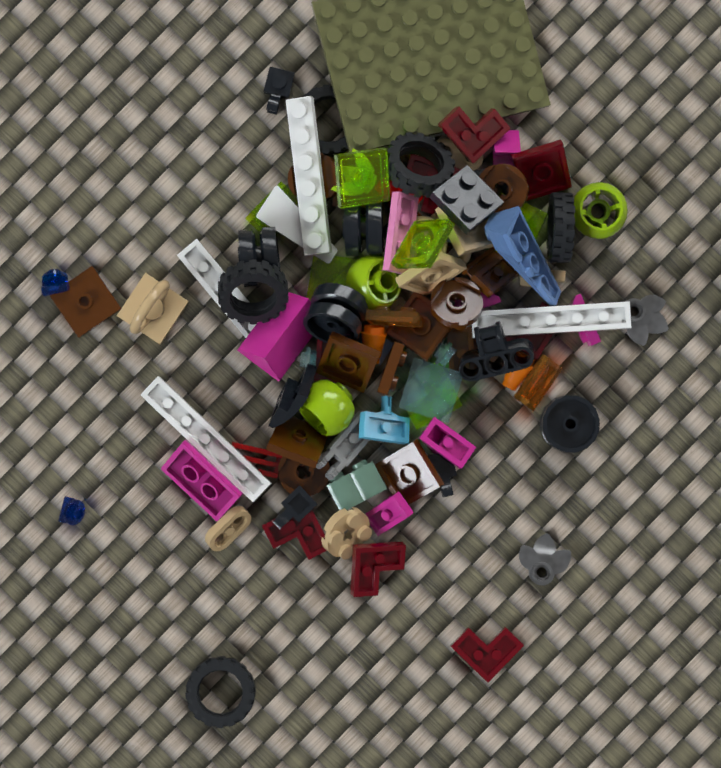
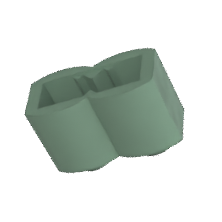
M366 459L352 466L353 472L344 475L342 471L334 479L330 480V484L326 485L339 510L344 508L348 510L387 489L373 461L367 463Z

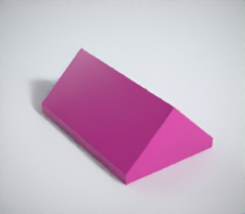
M288 292L289 301L286 303V309L283 312L280 311L277 318L269 319V322H258L237 349V351L278 382L312 337L303 325V319L311 305V301L309 298Z
M184 440L161 468L167 476L215 521H218L244 494L188 440Z

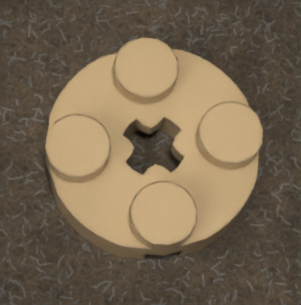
M352 507L353 510L349 511L345 508L337 511L324 527L326 534L325 539L322 537L321 540L323 547L331 555L341 557L343 560L349 559L353 555V545L363 544L372 535L368 517L356 507Z

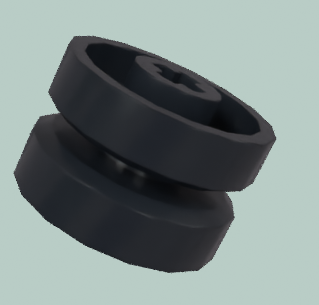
M382 198L367 200L366 215H362V205L359 199H345L342 228L346 256H360L362 253V240H366V249L369 255L383 256Z
M276 227L261 229L260 245H257L256 235L252 229L238 231L239 262L244 261L245 263L252 259H255L257 262H262L263 260L269 262L271 266L273 264L276 265L281 272ZM260 282L244 283V287L258 286Z
M338 283L318 285L312 295L311 305L306 311L303 325L307 332L324 343L328 342L332 331L358 341L362 330V323L365 321L368 313L365 297L358 291Z
M560 396L551 400L544 407L540 415L539 429L543 439L552 448L561 452L577 453L587 449L596 440L600 430V418L596 408L588 400L579 396ZM568 419L575 423L574 428L568 429L565 423Z

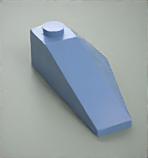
M517 206L493 213L489 216L485 225L487 239L492 242L495 250L550 306H556L561 290L520 207Z

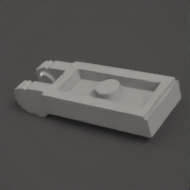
M358 411L353 416L350 425L339 433L327 446L326 451L321 454L316 465L317 469L324 467L332 457L337 460L325 474L328 480L334 479L344 467H347L370 441L359 438L360 412L363 411Z

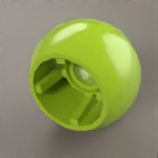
M603 182L591 183L581 188L574 196L575 227L583 235L594 239H605L613 236L623 227L627 219V202L623 194L615 186ZM591 195L592 202L587 205L585 210H582L584 200ZM599 196H606L612 201L613 205L609 206L608 202L599 199ZM598 205L602 207L604 211L602 218L593 217L591 214L592 206ZM615 211L614 221L607 227L604 221L608 219L610 212Z
M366 255L357 259L349 268L345 278V286L358 291L365 297L368 311L376 312L390 307L401 293L402 288L398 286L395 279L400 274L383 270L384 256Z
M326 379L312 383L309 396L299 411L317 432L324 436H334L344 431L350 425L355 408L351 401L353 397L349 390L339 382L333 383Z

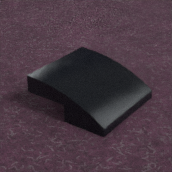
M308 363L298 382L288 377L278 396L268 425L269 427L275 428L283 424L300 410L309 396L317 367Z

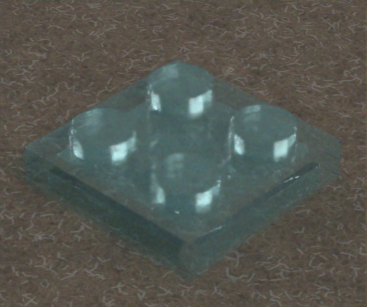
M414 358L398 408L430 418L436 417L440 421L449 423L462 382L459 371Z

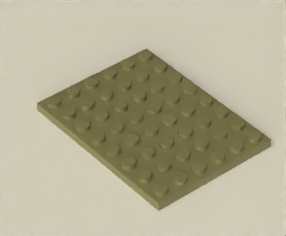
M317 0L311 2L350 155H353L351 153L353 148L359 152H365L389 146L391 141H395L398 135L404 136L408 132H412V134L423 133L426 137L443 133L444 131L438 123L456 106L460 107L475 124L491 108L496 109L500 116L505 118L546 108L551 105L524 0Z

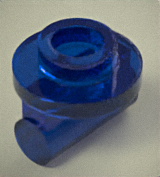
M51 269L43 274L41 287L43 296L70 290L68 275L59 269Z
M64 496L58 521L69 525H77L85 515V506L80 500Z

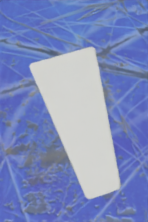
M275 186L256 217L270 227H276V231L303 247L299 208L279 186ZM331 243L332 253L315 256L329 264L338 250Z

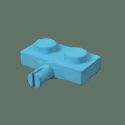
M381 396L380 412H360L359 438L403 445L409 444L410 418L392 413V397Z

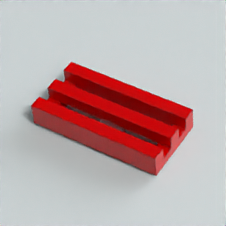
M232 442V446L235 449L238 448L277 457L276 462L243 455L249 462L275 467L274 472L258 470L264 476L278 478V466L283 456L266 449Z

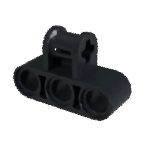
M500 321L496 322L495 325L484 328L474 327L478 349L467 351L461 356L459 374L466 381H477L526 369L533 363L534 345L525 338L506 341ZM518 350H526L529 355L519 357L516 355V352ZM499 356L503 361L501 363H493L490 358ZM473 362L478 367L470 370L465 367V364Z

